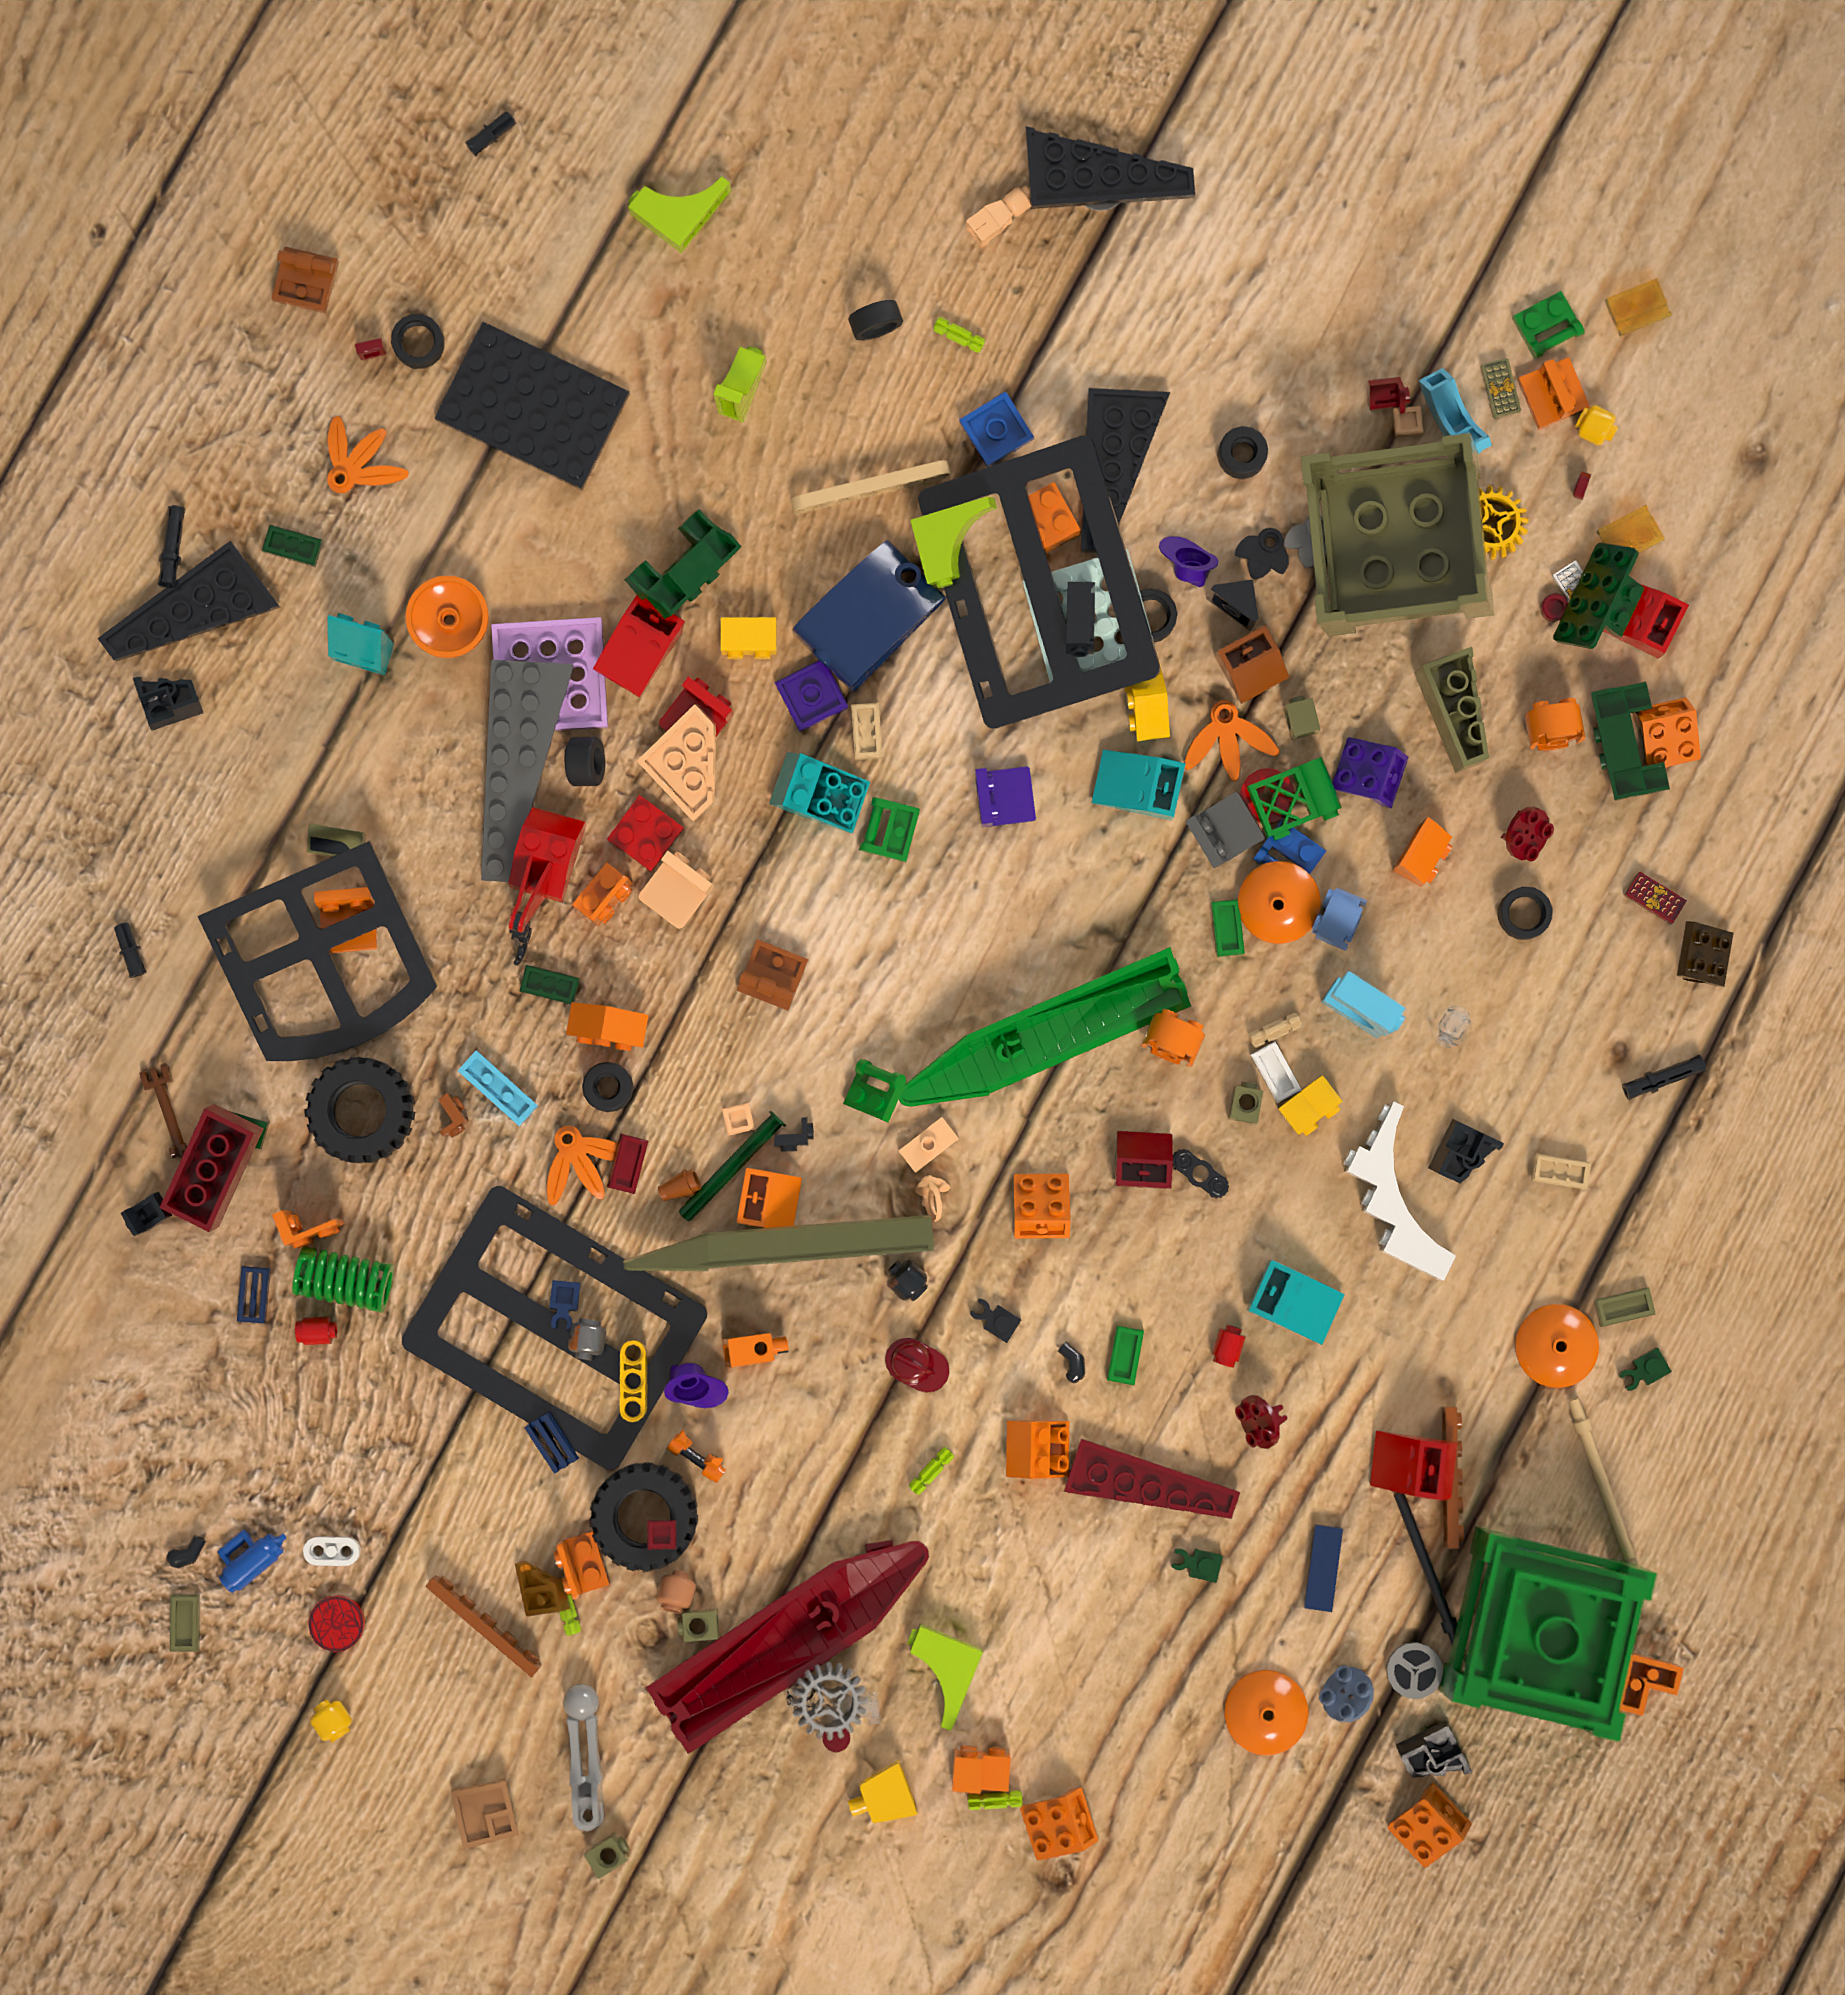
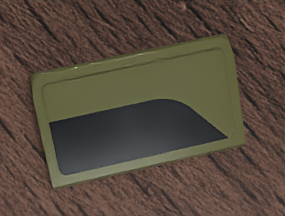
M309 824L307 853L333 857L365 843L366 834L359 831Z

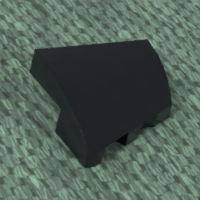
M141 677L133 678L151 731L204 713L192 680L179 679L177 681H170L167 678H158V682L143 681Z
M1452 1119L1431 1161L1429 1169L1461 1184L1469 1177L1473 1169L1479 1168L1485 1163V1157L1495 1149L1500 1150L1504 1143Z
M1446 1720L1396 1744L1399 1755L1412 1778L1425 1777L1429 1774L1446 1776V1771L1462 1770L1463 1774L1472 1772Z

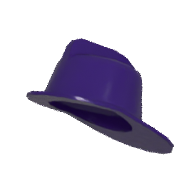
M1170 536L1163 538L1159 543L1160 552L1172 561L1174 574L1181 581L1188 582L1197 587H1203L1210 570L1218 566L1219 560L1216 556L1188 539Z
M695 1363L671 1366L669 1382L664 1388V1394L668 1400L698 1408L716 1407L722 1404L729 1394L728 1386L723 1381L707 1376L704 1369Z

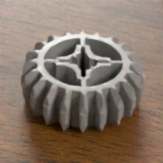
M827 1662L825 1665L826 1671H821L820 1665L817 1664L815 1665V1675H812L811 1671L807 1669L805 1675L808 1680L797 1679V1683L803 1688H793V1694L800 1698L792 1699L791 1705L799 1707L793 1711L794 1717L803 1716L799 1719L798 1725L802 1727L808 1724L806 1728L807 1734L810 1735L816 1728L817 1739H821L823 1732H827L828 1740H832V1732L837 1731L839 1738H843V1728L846 1727L848 1732L852 1733L854 1729L850 1723L861 1724V1719L856 1716V1713L866 1714V1709L859 1705L867 1703L868 1700L865 1696H858L863 1694L866 1689L865 1686L855 1687L861 1679L859 1676L850 1679L853 1673L852 1669L848 1668L844 1674H841L842 1664H837L835 1671H832L831 1663ZM836 1680L844 1685L828 1689L820 1682ZM814 1688L819 1698L813 1705V1709L808 1712L806 1700L810 1690ZM851 1691L852 1704L845 1715L840 1708V1703L846 1697L845 1694ZM822 1692L830 1699L837 1697V1699H833L836 1710L829 1704L822 1705L825 1703ZM824 1714H831L838 1721L826 1723L815 1718L817 1716L821 1717Z

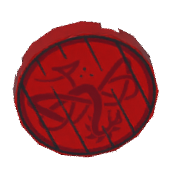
M329 1596L317 1603L311 1611L308 1621L309 1633L314 1642L322 1649L332 1652L345 1651L355 1645L362 1636L365 1628L364 1613L358 1603L346 1596Z

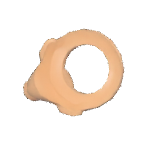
M928 1175L922 1178L921 1182L916 1185L915 1191L923 1197L922 1206H925L927 1214L931 1215V1221L936 1222L940 1220L942 1215L940 1192L948 1191L950 1185L941 1178ZM934 1195L936 1198L937 1213L934 1208Z

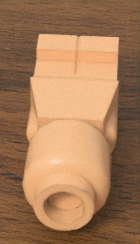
M1027 186L1023 188L1017 187L1004 196L1002 200L984 206V208L966 220V230L981 248L1001 234L1012 223L1013 216L1018 217L1031 207L1030 189Z

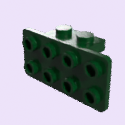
M1598 543L1595 546L1557 626L1553 640L1561 644L1593 649L1597 645L1604 629L1613 636H1623L1645 589L1629 576L1639 555L1635 548L1606 543Z

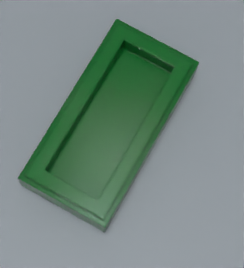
M1238 899L1211 902L1217 957L1244 955L1245 950Z
M1116 1325L1107 1381L1135 1386L1144 1330Z

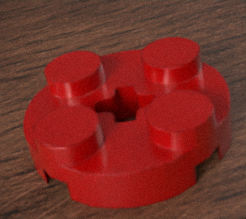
M1259 769L1250 774L1241 786L1239 794L1257 823L1261 822L1247 786L1282 773L1276 769ZM1288 776L1285 777L1281 788L1294 794L1293 784ZM1278 780L1275 781V782H1272L1271 784H1273V785L1276 786L1277 783H1278ZM1266 786L1257 788L1256 791L1258 793L1259 798L1260 794L1264 793L1265 789L1270 788ZM1278 793L1273 806L1287 811L1292 798ZM1271 810L1268 821L1270 824L1279 822L1284 816Z

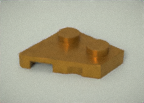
M527 1561L515 1563L526 1617L569 1609L568 1596L562 1580Z

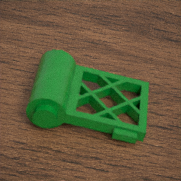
M1322 757L1247 786L1266 837L1272 836L1274 841L1291 835L1289 829L1321 816L1324 821L1339 815L1337 810L1342 808ZM1292 774L1297 784L1294 794L1281 788L1284 778ZM1278 780V783H1277L1276 786L1273 785V784H1271L1272 782H1275V781ZM1266 786L1274 790L1269 804L1260 800L1256 791L1257 788ZM1278 793L1292 798L1287 811L1273 806ZM1296 801L1305 804L1308 816L1299 818L1291 814ZM1271 810L1284 816L1281 826L1273 830L1268 821ZM1289 818L1294 820L1293 822L1287 824Z

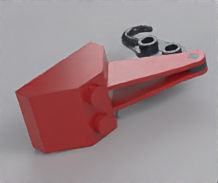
M532 807L522 826L514 852L509 879V888L519 891L508 929H510L509 933L512 934L511 940H514L515 945L518 946L513 962L515 966H518L523 960L532 934L530 919L543 900L547 898L563 903L586 829L585 821ZM525 894H531L524 911L520 912Z

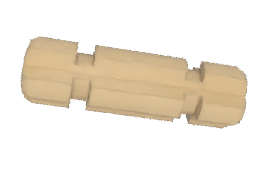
M1297 1013L1286 1016L1284 1021L1279 1019L1262 1027L1263 1030L1261 1031L1257 1029L1250 1032L1249 1039L1252 1045L1257 1048L1265 1044L1264 1041L1266 1040L1270 1042L1288 1034L1290 1029L1295 1031L1301 1028V1019Z

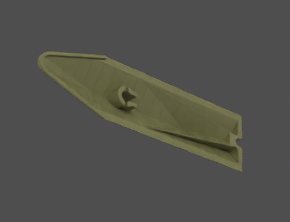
M931 1215L708 1232L623 1261V1268L631 1271H709V1268L934 1251L935 1242L933 1240L934 1233L932 1232Z

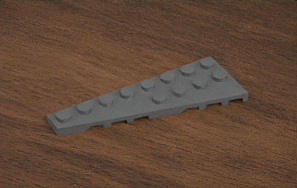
M491 660L481 881L509 882L515 848L522 826L535 800L536 791L551 747V741L568 690L574 664Z

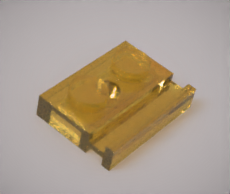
M1657 278L1605 299L1613 323L1618 329L1619 337L1667 319L1672 315Z
M1647 505L1596 531L1602 543L1632 547L1639 554L1665 540L1656 521L1650 515Z

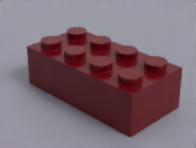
M215 1104L204 1108L160 1208L207 1232L218 1228L264 1128Z

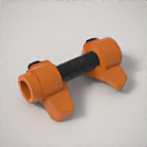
M683 1430L679 1434L677 1433L666 1449L675 1456L681 1454L701 1468L703 1476L710 1481L713 1480L715 1483H718L726 1471L722 1467L723 1465H721L723 1458H718L711 1454L704 1458L690 1448L693 1442L685 1435Z

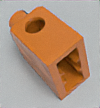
M771 1333L722 1339L725 1367L774 1361V1355L788 1353L789 1351L787 1337L772 1338ZM756 1344L762 1345L761 1353H755L754 1347Z

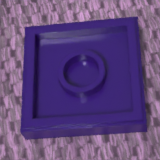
M820 660L775 682L799 732L848 708L833 675Z

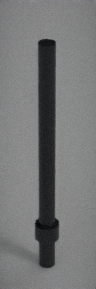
M1397 1493L1393 1496L1441 1616V1627L1444 1634H1448L1451 1645H1453L1458 1621L1451 1614L1405 1494Z

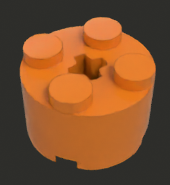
M1576 698L1562 699L1559 703L1550 705L1548 701L1532 704L1533 710L1525 714L1531 749H1534L1537 745L1538 751L1557 750L1569 747L1568 742L1576 739V744L1585 740L1580 705L1576 703Z
M1163 1009L1161 1013L1154 1014L1141 1046L1145 1049L1149 1045L1152 1047L1150 1053L1166 1061L1179 1065L1180 1061L1183 1060L1187 1061L1186 1067H1192L1205 1038V1034L1202 1032L1204 1026L1193 1020H1188L1187 1023L1178 1019V1014Z

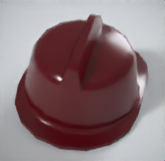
M912 1338L899 1339L892 1343L885 1356L886 1368L890 1375L918 1391L925 1393L935 1392L942 1388L948 1380L950 1371L949 1363L945 1356L918 1340Z

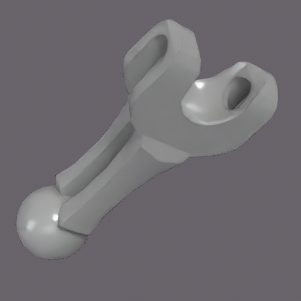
M577 1684L569 1688L563 1698V1707L569 1716L566 1720L570 1744L569 1783L572 1787L574 1825L580 1830L589 1831L599 1827L604 1821V1800L601 1786L604 1778L598 1751V1717L595 1715L599 1706V1698L592 1687L585 1684ZM585 1720L588 1738V1776H583L580 1755L579 1721ZM586 1809H590L593 1812V1820L591 1822H588L584 1817Z

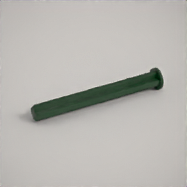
M769 1111L771 1115L701 1187V1190H698L696 1195H693L679 1210L680 1215L686 1221L690 1222L781 1126H787L774 1112Z

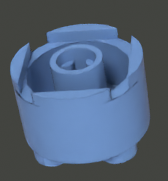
M1337 887L1335 891L1329 889L1323 902V908L1326 911L1324 915L1318 914L1312 928V933L1316 934L1315 939L1346 951L1348 944L1345 941L1351 942L1362 917L1361 912L1363 908L1360 906L1366 907L1368 900Z

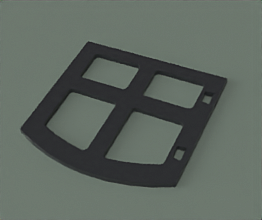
M371 841L197 916L266 1061L315 1059L361 1045L383 1034L404 1020L438 986ZM351 867H358L373 897L374 906L328 927L319 928L302 894L303 888ZM282 900L299 934L298 940L250 961H244L230 935L227 922L273 901ZM386 927L408 972L410 982L381 1007L363 1017L359 1015L330 954V950L374 929ZM224 936L232 950L225 955L217 939ZM303 960H310L340 1021V1027L321 1033L281 1037L277 1034L258 994L255 982ZM261 1014L268 1026V1029L263 1032L260 1031L254 1017Z

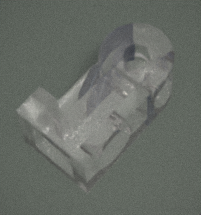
M878 1692L858 1695L867 1697L868 1702L859 1705L866 1709V1714L856 1713V1716L859 1718L868 1717L869 1725L880 1724L881 1714ZM846 1696L840 1703V1708L845 1715L851 1707L852 1696ZM833 1700L831 1701L830 1706H833V1708L836 1710L834 1705L835 1703ZM827 1714L831 1722L838 1721L833 1715Z

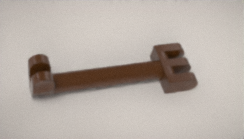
M167 1063L160 1065L163 1076L159 1075L156 1067L150 1068L152 1080H149L145 1070L139 1072L144 1089L150 1090L154 1088L174 1146L169 1148V1153L172 1159L183 1157L187 1144L184 1143L165 1084L173 1082Z

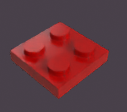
M639 795L608 836L607 840L652 873L682 833L684 827Z

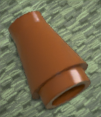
M684 1169L663 1185L658 1186L659 1194L664 1202L670 1199L696 1195V1191L701 1190L700 1180L693 1169L689 1171Z

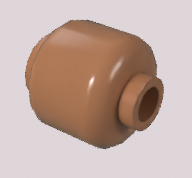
M673 1570L672 1575H664L661 1578L656 1600L661 1604L662 1610L682 1614L683 1610L691 1607L696 1585L692 1580L688 1579V1573Z

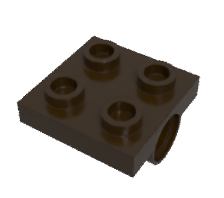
M1686 921L1677 976L1682 977L1686 981L1724 987L1734 933L1698 922Z

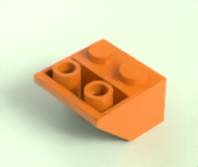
M746 1168L736 1223L763 1228L794 1226L802 1178Z
M1007 1421L1006 1477L1026 1479L1068 1477L1069 1421Z

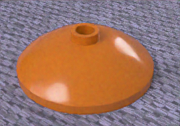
M439 576L424 582L414 591L406 609V625L413 641L426 653L439 658H455L469 653L483 639L489 622L488 607L483 595L472 583L456 576ZM448 616H453L455 619L451 625L445 623V619Z
M1273 861L1255 868L1245 878L1238 894V907L1243 924L1254 936L1269 943L1284 944L1300 939L1312 929L1320 913L1321 897L1315 880L1305 869L1291 862ZM1275 900H1282L1284 907L1276 909L1273 906V902Z
M1551 1304L1534 1310L1523 1320L1516 1334L1515 1352L1521 1368L1532 1380L1544 1386L1563 1388L1580 1382L1592 1371L1599 1354V1339L1594 1325L1582 1312L1567 1305ZM1559 1341L1565 1344V1349L1562 1352L1556 1349V1344Z
M1259 1670L1243 1676L1233 1685L1226 1698L1224 1717L1229 1733L1241 1747L1255 1754L1275 1755L1290 1749L1302 1737L1308 1722V1704L1303 1691L1294 1680L1277 1671ZM1267 1710L1273 1712V1717L1270 1720L1263 1718V1714Z

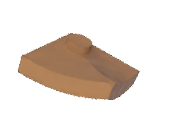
M506 1778L484 1784L451 1789L463 1849L519 1835Z

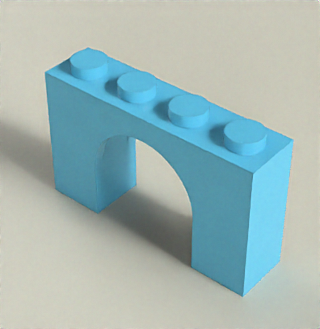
M1347 971L1342 979L1338 977L1321 1001L1375 1038L1397 1031L1406 1018L1402 1015L1406 1009L1405 1007L1350 971Z

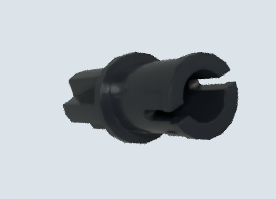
M504 112L488 126L484 124L483 129L466 141L465 144L476 157L493 142L497 143V139L515 126L516 121L509 112Z
M125 922L116 925L114 930L121 948L119 955H123L129 978L146 974L147 971L139 952L141 946H137L130 924Z

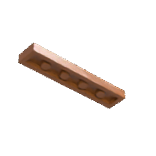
M1442 1406V1440L1457 1442L1451 1499L1443 1500L1444 1547L1448 1549H1459V1542H1463L1464 1539L1463 1525H1459V1514L1463 1513V1498L1458 1497V1485L1463 1483L1462 1469H1458V1457H1462V1441H1457V1429L1462 1428L1461 1412H1457V1407Z
M434 1576L425 1586L527 1675L532 1678L540 1669L541 1665L538 1663L540 1659L535 1653L529 1649L525 1651L517 1645L518 1639L510 1632L505 1631L503 1633L495 1626L497 1622L486 1612L483 1614L478 1612L474 1608L476 1604L471 1598L465 1594L460 1596L453 1590L455 1586L450 1580L444 1576H441V1578Z

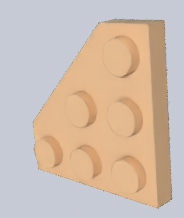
M694 704L637 760L692 821L697 820L715 802L716 723L698 704Z

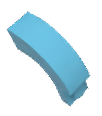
M1444 368L1419 380L1431 414L1444 436L1470 433L1478 454L1492 446L1489 436L1472 420L1459 395L1455 379Z

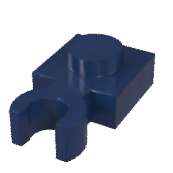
M552 1280L549 1308L557 1310V1313L551 1319L552 1329H556L559 1319H565L567 1321L566 1329L570 1331L573 1322L569 1311L578 1312L580 1283Z

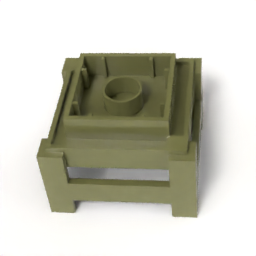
M1470 433L1443 436L1442 442L1331 457L1329 452L1301 456L1303 484L1307 489L1315 569L1317 623L1328 636L1356 633V626L1457 613H1464L1467 619L1495 615L1492 587L1488 580L1478 479H1481L1478 450ZM1445 455L1449 458L1340 474V470ZM1319 500H1321L1331 603L1329 602Z

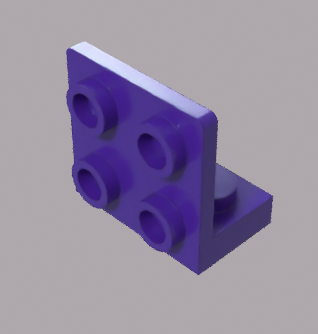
M1348 737L1333 780L1335 791L1370 798L1379 805L1392 809L1409 757L1396 747Z
M1029 767L987 771L986 768L975 769L982 828L1033 822L1036 820Z

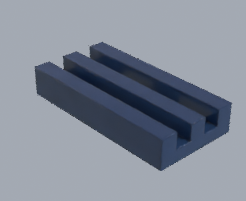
M241 1267L237 1322L266 1324L271 1268ZM248 1272H253L249 1317H245ZM259 1273H263L258 1318L256 1317Z
M550 1412L545 1413L524 1427L554 1474L579 1459ZM542 1422H546V1424L548 1425V1427L560 1443L561 1447L567 1454V1459H565L560 1449L558 1448L556 1442L554 1441L552 1436H550ZM538 1431L540 1432V1434L542 1435V1437L544 1438V1440L546 1441V1443H547L548 1446L550 1447L551 1451L549 1450V1448L547 1447V1445L545 1444V1442L543 1441V1439H542L541 1436L539 1435Z

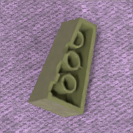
M1472 647L1426 663L1414 672L1455 773L1479 765L1489 758L1485 727L1480 708H1482L1481 701L1477 692V674L1473 666L1472 657L1474 655Z

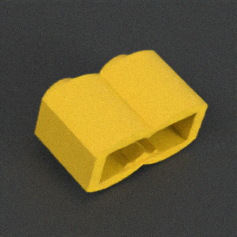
M1321 1075L1277 1110L1297 1135L1303 1132L1307 1136L1319 1127L1316 1122L1323 1116L1330 1119L1341 1110L1338 1105L1343 1101L1325 1077Z

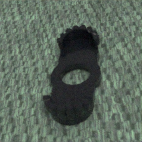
M1179 1149L1174 1152L1173 1169L1175 1171L1177 1170L1182 1173L1192 1185L1202 1188L1210 1194L1211 1198L1217 1199L1226 1195L1229 1189L1227 1178L1216 1172L1209 1162L1200 1160L1186 1149ZM1200 1165L1208 1169L1209 1175L1205 1181L1198 1182L1193 1178L1192 1174L1196 1166Z

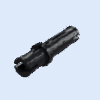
M178 505L167 507L163 549L158 559L160 562V573L157 584L164 588H174L176 586L177 568L181 564L179 550L185 508Z
M1699 1054L1653 1073L1651 1071L1646 1072L1643 1077L1623 1083L1622 1089L1626 1098L1632 1100L1648 1092L1656 1093L1661 1087L1705 1072L1706 1065Z

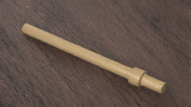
M1579 1398L1569 1400L1568 1403L1575 1420L1573 1425L1576 1434H1580L1624 1560H1630L1635 1557L1594 1443L1590 1431L1592 1430L1590 1420L1585 1417Z

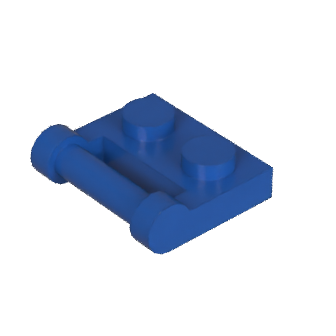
M1282 819L1277 824L1275 829L1281 826L1283 821ZM1293 827L1289 829L1291 835L1274 841L1272 836L1268 837L1253 858L1259 864L1261 862L1265 864L1278 861L1268 854L1272 847L1310 874L1326 850Z

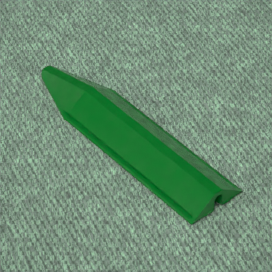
M1168 947L965 1035L905 1083L899 1101L905 1106L912 1107L989 1096L990 1093L1150 1025L1154 1014L1161 1013L1163 1009L1177 1013L1191 1007L1185 983L1178 974L1180 969L1171 948Z

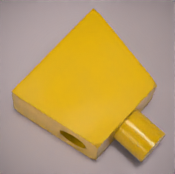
M899 1760L862 1780L859 1783L862 1795L848 1800L853 1817L868 1811L873 1823L918 1814V1809Z

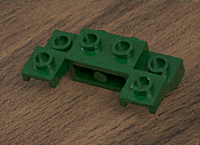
M700 509L695 511L678 527L679 531L691 543V546L662 574H659L645 560L624 579L641 600L647 598L664 619L670 617L687 600L692 602L702 593L700 587L704 583L707 585L712 583L720 575L718 570L742 547L732 534L716 526Z
M1647 682L1591 692L1598 726L1593 727L1596 743L1602 742L1604 753L1599 754L1602 770L1608 769L1614 800L1618 801L1670 790L1664 762L1642 767L1631 714L1652 709Z

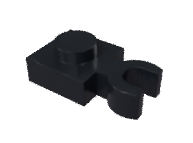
M979 1298L978 1302L984 1306V1312L976 1314L971 1311L970 1315L977 1320L985 1319L987 1323L984 1329L1007 1343L1021 1322V1319L999 1305L992 1311L988 1302Z

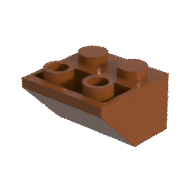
M1266 625L1218 650L1214 656L1241 704L1289 678L1279 648Z

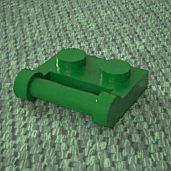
M1562 290L1512 317L1513 322L1535 359L1543 356L1545 351L1574 336L1578 338L1585 334L1581 322L1576 318ZM1564 321L1569 326L1541 342L1535 339V336Z
M872 797L870 805L873 808L864 842H860L859 851L906 863L920 809ZM884 809L891 811L883 844L880 847L874 845Z
M860 1059L856 1064V1075L843 1104L889 1123L905 1086L906 1077L898 1072L891 1073L875 1067L870 1061ZM871 1076L888 1083L890 1086L888 1091L886 1092L867 1084L869 1077Z

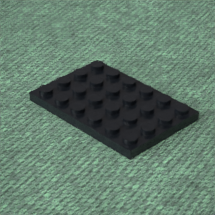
M482 322L434 419L583 491L630 396V391L492 325Z

